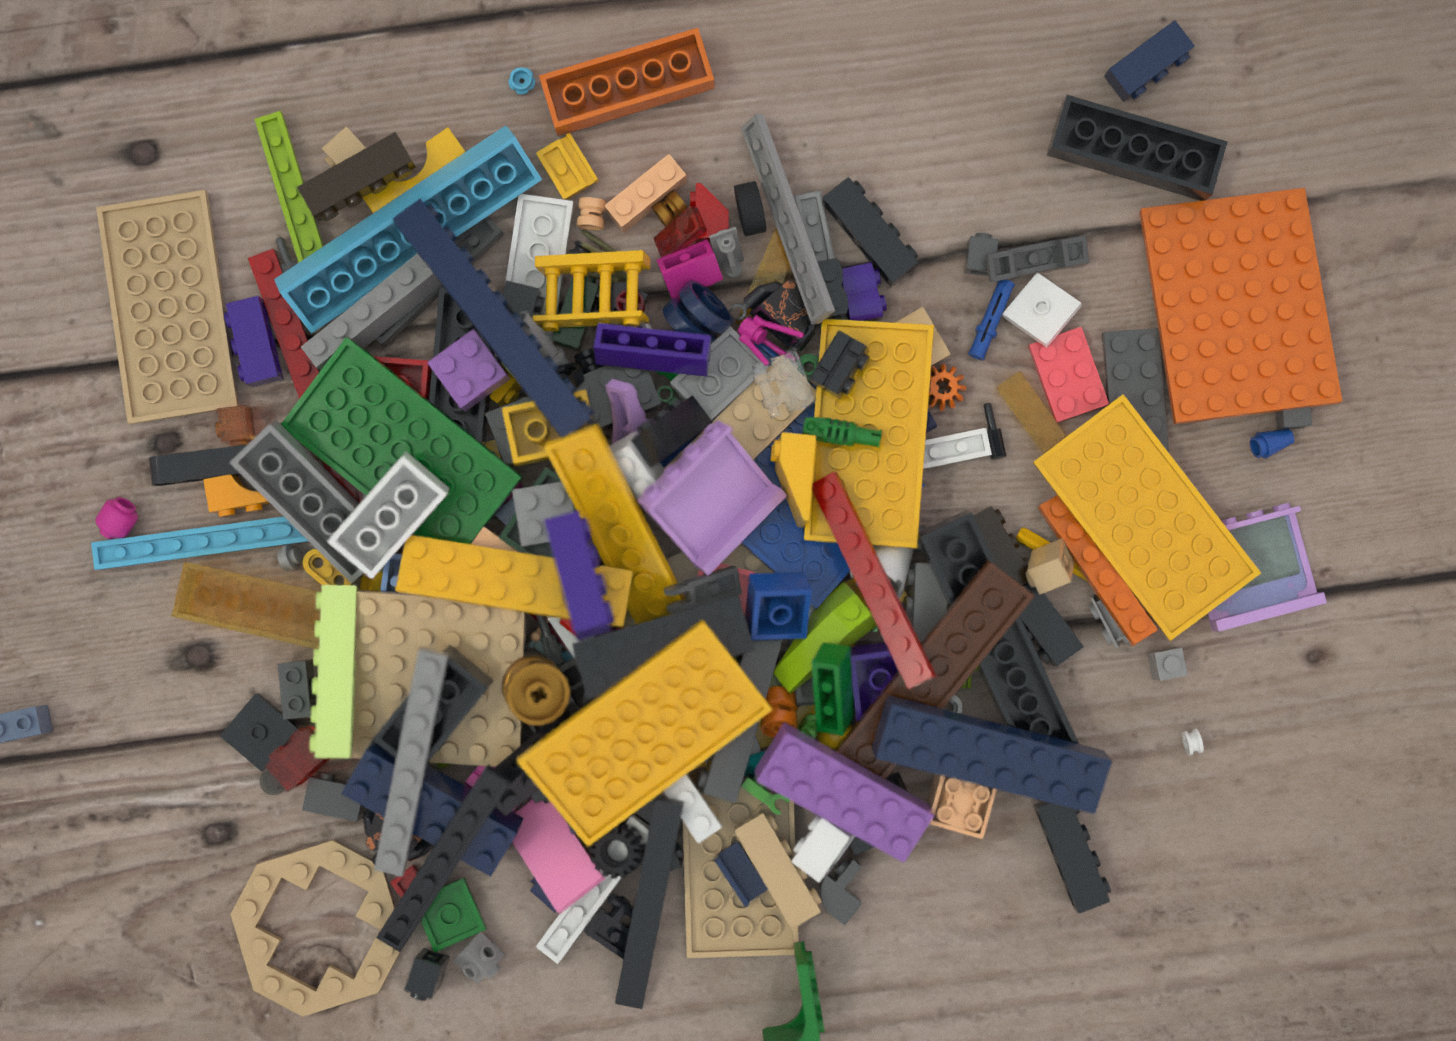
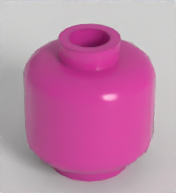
M117 497L116 499H109L104 503L95 518V522L100 529V534L105 538L111 540L126 538L138 520V513L132 502L125 498Z

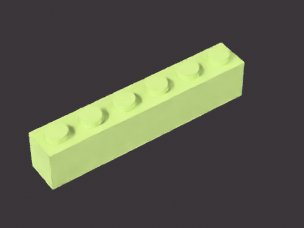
M322 585V591L316 593V609H321L320 620L315 621V637H320L319 649H314L313 659L314 666H318V677H313L312 693L317 694V706H312L311 723H316V735H311L310 752H315V758L352 759L356 660L354 659V651L356 649L357 590H359L357 586Z

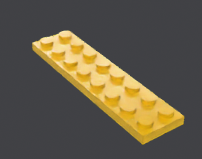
M598 424L546 442L544 449L576 510H578L580 518L586 517L592 541L605 566L633 571L627 608L635 624L675 614L668 612L667 605L678 600H686L683 593L675 596H666L664 594V588L678 582Z
M410 535L405 541L396 585V592L571 620L554 558ZM599 565L594 570L596 574L602 573L607 595L602 596L603 602H610L615 621L610 626L624 629L633 571Z

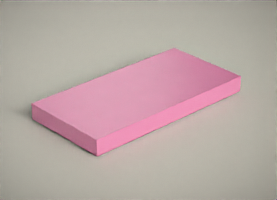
M532 799L515 813L524 819L512 843L558 913L561 914L606 879L600 870L597 871L594 868L597 866L596 863L591 862L590 854L578 836L571 834L568 822L551 802L544 803L540 801L534 803Z

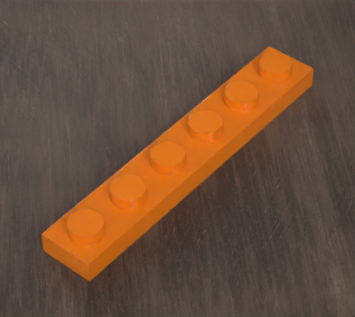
M1058 495L1039 505L1038 510L1057 538H1063L1075 564L1132 647L1154 634L1158 629L1122 577L1087 535Z

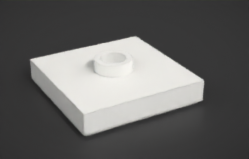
M1037 272L1003 312V317L1047 348L1081 308V302Z

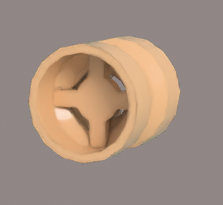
M592 197L579 198L578 207L581 213L577 217L576 226L585 230H603L604 219L602 214L605 211L604 205H606V201Z

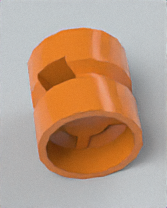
M783 686L770 687L767 692L766 701L770 704L772 711L761 718L762 733L768 737L775 738L783 723L798 730V706H796L794 691L789 694Z

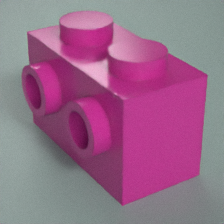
M707 239L656 260L671 298H679V290L689 280L697 281L705 287L712 286L716 282L723 280L717 259Z

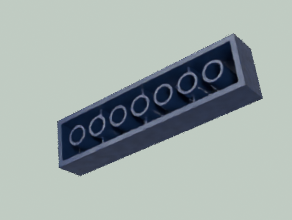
M887 695L872 745L875 758L1092 814L1096 813L1112 764L1110 757L1101 749Z

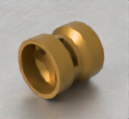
M674 190L667 194L663 202H657L652 206V210L667 229L675 224V220L678 217H684L690 213L684 201Z

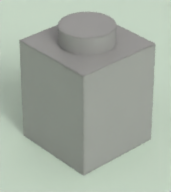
M1172 647L1147 652L1153 680L1162 681L1188 675L1182 648Z

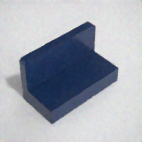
M738 840L714 856L715 863L745 908L750 905V901L768 890Z

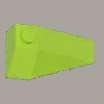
M845 582L835 588L820 606L814 610L808 620L807 637L794 639L775 667L773 673L789 694L812 677L811 661L823 642L851 646L877 626L871 612Z

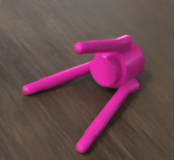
M755 315L754 318L747 317L741 323L738 329L739 341L747 345L765 366L769 365V361L754 345L755 343L757 345L763 343L789 362H795L792 356L766 338L767 331L765 327L799 338L804 336L802 332L764 320L758 315Z

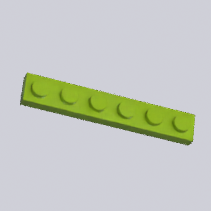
M281 111L255 118L254 120L299 263L322 248L324 244L316 219L297 188L304 183L284 115Z

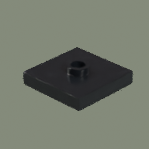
M255 693L222 732L220 737L263 772L300 728L290 719L283 720L282 713L259 693Z

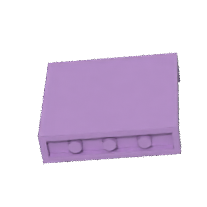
M718 420L709 425L704 430L703 435L695 443L689 445L684 450L683 455L674 464L669 465L664 470L663 475L654 484L649 485L637 500L690 562L708 576L787 496L781 488L772 484L730 433L733 429Z

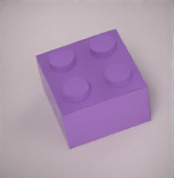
M474 329L427 362L459 407L465 412L510 380L508 374Z

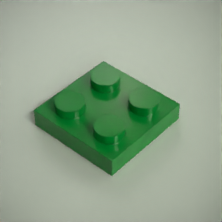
M465 877L443 886L421 919L422 926L434 953L487 929Z

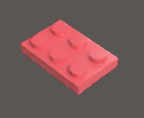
M1082 326L1058 334L1047 348L1039 342L1028 345L1055 423L1109 405Z

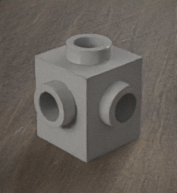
M479 932L453 961L463 970L468 978L473 979L478 984L485 976L490 980L501 968L498 962L505 954L499 950L493 941H490L483 933Z

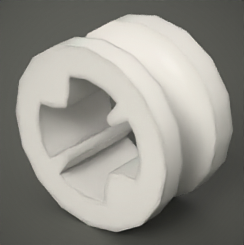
M1192 729L1191 733L1182 731V741L1187 755L1191 756L1195 751L1199 754L1203 753V742L1198 729Z

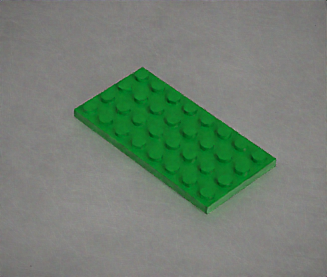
M349 337L343 340L281 423L296 440L366 496L405 452H408L449 487L447 495L413 532L415 536L471 545L482 528L488 524L523 478L521 474Z

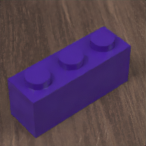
M254 296L227 303V312L224 313L228 328H232L234 339H231V346L234 354L239 356L240 365L237 366L240 380L242 382L245 381V384L250 387L283 380L284 376L271 323L263 299L259 296Z

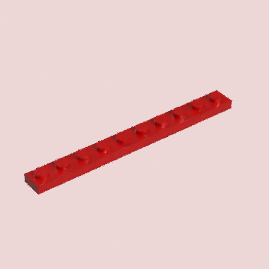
M273 248L249 257L248 261L300 399L320 370L315 367L302 350L301 346L309 341L304 325L280 294L274 279L283 274L277 252ZM322 461L324 468L361 503L363 500L362 492Z

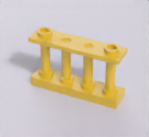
M643 250L535 256V268L547 277L545 315H533V320L543 331L556 332L559 328L598 326V323L640 327V324H649V318L642 310H637L638 273H641V270L650 269V258ZM614 271H624L627 273L626 311L610 312L611 275L614 274ZM597 272L600 274L599 312L583 313L584 276H587V273ZM561 274H571L573 276L572 314H557V285Z

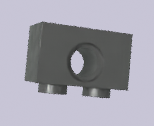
M313 660L277 664L283 720L311 717L312 706H317L316 694L312 693L314 677Z

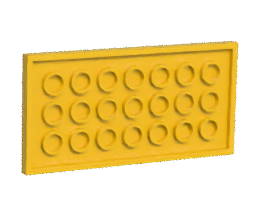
M825 319L822 321L819 361L838 330L866 345L869 350L867 355L870 356V359L863 371L857 370L853 377L856 381L853 389L848 395L843 394L841 399L836 398L819 387L816 388L814 417L839 419L840 421L845 420L847 422L852 421L858 424V427L882 430L880 448L861 444L847 447L846 445L841 446L839 444L834 445L828 442L816 441L812 483L832 472H837L873 546L917 549L934 325ZM811 491L809 521L805 525L804 540L837 543L815 495Z
M1124 394L1032 462L1077 522L1083 527L1087 535L1122 577L1131 592L1169 641L1173 640L1261 574L1253 561Z
M701 620L517 757V762L585 844L590 846L772 711V708L705 621Z

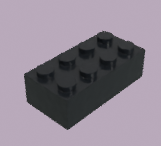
M450 645L443 651V653L449 654L427 763L494 681ZM409 694L373 738L376 743L395 758H397Z

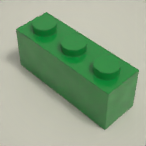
M823 642L811 661L816 731L844 736L854 717L850 646Z

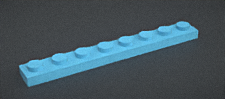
M276 517L91 542L94 570H103L309 541L285 517Z

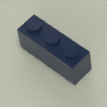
M1174 20L1109 68L1104 77L1123 102L1130 97L1135 100L1147 91L1145 87L1152 81L1157 84L1169 74L1167 70L1170 67L1176 65L1178 68L1191 58L1189 53L1195 45L1176 20Z

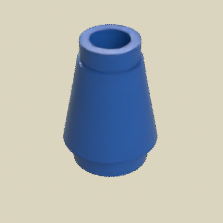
M1289 428L1257 432L1254 437L1250 438V448L1256 458L1262 457L1264 459L1294 443V435Z

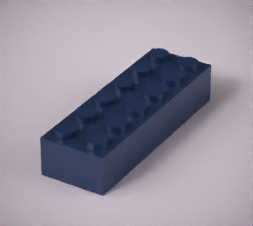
M372 740L341 794L385 818L397 758ZM426 765L413 834L435 846L471 788ZM495 806L462 856L461 861L491 877L518 833L524 818L512 811L505 816Z

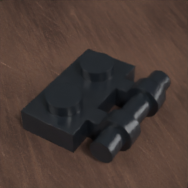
M612 893L609 895L607 902L613 906V909L607 912L600 908L583 930L586 935L624 959L631 921L626 925L620 920L624 915L632 919L634 906L631 905V901L626 897H619Z

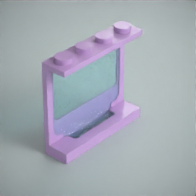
M1290 503L1273 506L1274 512L1264 514L1263 510L1247 513V519L1237 522L1236 517L1221 520L1261 574L1207 613L1212 631L1219 632L1327 603L1324 592H1317L1300 533L1295 515L1296 512L1301 511L1300 506L1290 507Z

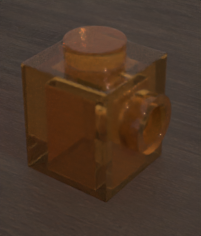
M241 405L217 408L219 421L215 423L217 437L221 438V442L230 444L231 447L246 445L248 441L255 439L251 407Z

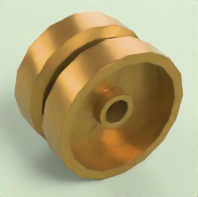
M528 655L518 658L507 668L502 678L501 690L506 704L515 717L526 724L544 725L553 722L564 712L569 702L570 689L567 679L555 663L544 656Z

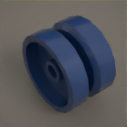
M689 280L679 290L680 298H672L663 307L665 319L676 332L711 335V344L717 339L716 333H724L734 323L733 317L724 303L707 287L694 280Z

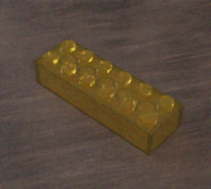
M184 562L171 617L319 649L320 637H315V621L320 620L321 609H316V593L321 591L194 562Z

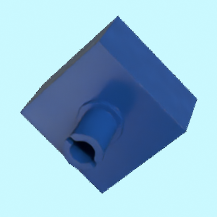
M805 572L749 574L745 620L751 640L803 639L807 637L812 589Z

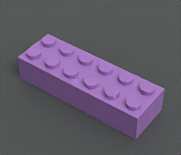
M783 723L755 768L757 782L903 863L934 817L929 803L786 723Z

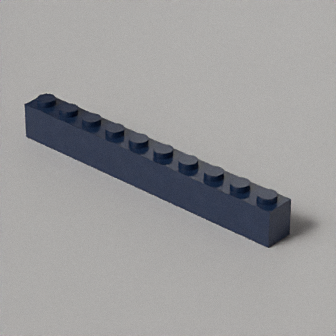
M419 199L394 217L393 221L559 436L565 437L573 432L593 426L594 422L591 416L594 412L585 400L579 402L573 395L577 392L575 387L567 378L562 380L556 372L559 370V367L550 356L544 358L540 353L539 349L542 346L533 334L527 336L522 330L525 324L516 312L510 314L504 307L508 304L499 290L493 292L488 284L491 281L481 268L476 271L472 266L471 262L474 259L465 247L459 249L454 243L457 237L448 225L444 228L437 220L441 217L431 204L425 206L422 200Z

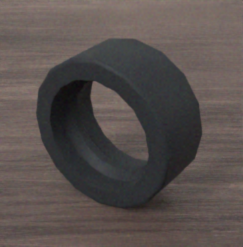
M756 181L734 185L735 199L744 235L751 236L766 232L765 214Z

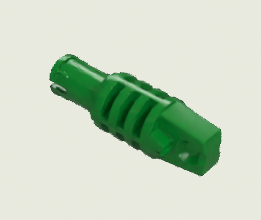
M806 417L803 425V434L816 436V441L828 442L834 445L839 444L841 446L846 445L847 447L861 444L880 448L882 430L858 427V424L852 421Z

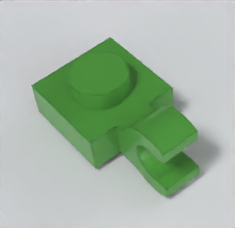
M747 775L741 784V787L765 803L777 815H780L781 811L775 807V801L777 799H783L787 803L790 801V799L779 793H770L766 786L757 782L756 775L753 779Z

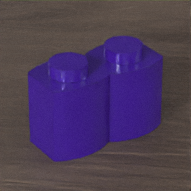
M872 262L843 268V282L841 286L848 297L847 319L854 321L882 319L884 316L883 312L887 311V305L884 295L879 296L877 285L881 284L878 268L873 269Z

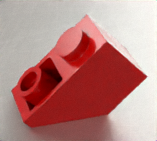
M696 183V191H690V208H695V219H690V235H695L696 243L706 239L711 243L710 235L729 229V210L702 183Z

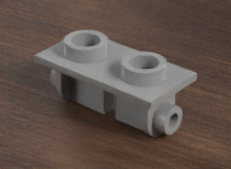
M736 227L721 230L716 234L710 235L709 238L719 268H724L727 276L731 278L739 277L742 272L740 262L744 261Z
M1094 595L1091 596L1092 604L1089 605V608L1096 620L1101 618L1105 626L1102 629V633L1109 645L1114 643L1116 649L1120 645L1118 641L1123 640L1124 644L1128 643L1129 641L1101 600H1097Z

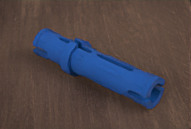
M1007 279L998 281L982 322L976 326L975 332L977 334L968 352V355L972 358L984 361L992 339L996 338L997 326L1011 291L1015 286L1012 281ZM999 297H1001L1000 302H999V304H998V307H997V309H996V311H995V314L992 315L993 312H994V309H995V307H996V304H997V302H998V300H999ZM991 323L990 326H989V328H988V331H987V333H986V336H985V338H984V341L981 342L982 339H983V336H984V334H985V332H986V329H987L988 324Z

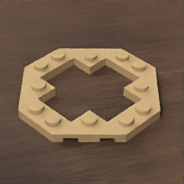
M335 839L258 863L230 914L253 991L302 1017L379 993L400 954L396 949L375 938L355 977L330 965L318 988L269 964L282 938L263 929L258 924L283 878L307 890L321 866L367 890L368 893L355 917L380 930L396 907L393 894L390 892L386 879V873L374 870L375 865L372 863L371 858Z

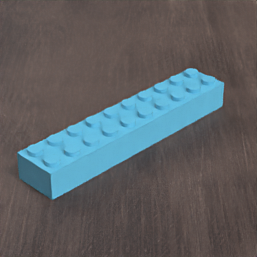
M505 125L275 278L277 288L312 334L349 309L417 254L393 221L394 217L417 200L421 199L425 206L431 204L441 217L437 220L443 228L448 225L457 237L540 182L542 178L516 137Z

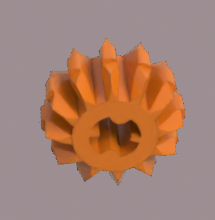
M941 364L939 373L936 367L931 366L932 376L930 377L929 397L932 401L928 405L929 408L932 409L936 402H938L939 411H944L946 402L948 407L953 409L956 407L954 400L961 402L964 399L958 393L966 390L965 385H958V382L962 381L964 376L959 375L956 378L953 376L957 370L956 367H952L949 373H947L946 364ZM936 382L939 384L946 382V389L949 392L939 393V386L936 385Z

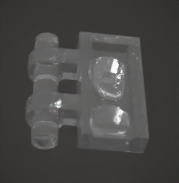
M797 350L770 359L771 371L765 372L762 362L752 365L755 374L753 376L755 385L760 387L764 398L762 404L764 409H768L771 418L781 415L778 407L780 404L785 403L788 413L816 403ZM770 381H777L781 394L774 395Z

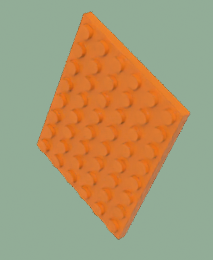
M1305 188L1140 209L1139 214L1174 425L1289 409L1333 405L1342 402Z

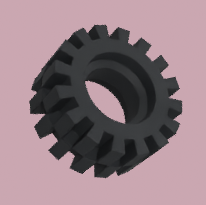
M618 824L592 843L593 846L590 848V853H593V856L590 859L592 863L595 861L597 863V866L594 868L597 871L602 869V875L606 877L610 874L612 879H616L618 876L623 878L632 873L642 863L640 861L644 858L642 850L645 849V844L640 843V840L643 839L642 836H636L635 832L637 830L635 828L628 829V824L621 826ZM618 840L624 843L627 848L625 860L616 861L609 856L608 845L611 841Z

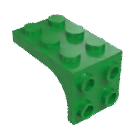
M804 941L793 943L802 997L800 1011L795 1018L786 1024L764 1028L762 1030L763 1041H820L819 1033H825L812 951H806Z

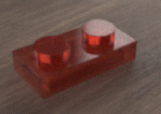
M689 206L653 239L662 258L688 247L707 231V228L698 208Z

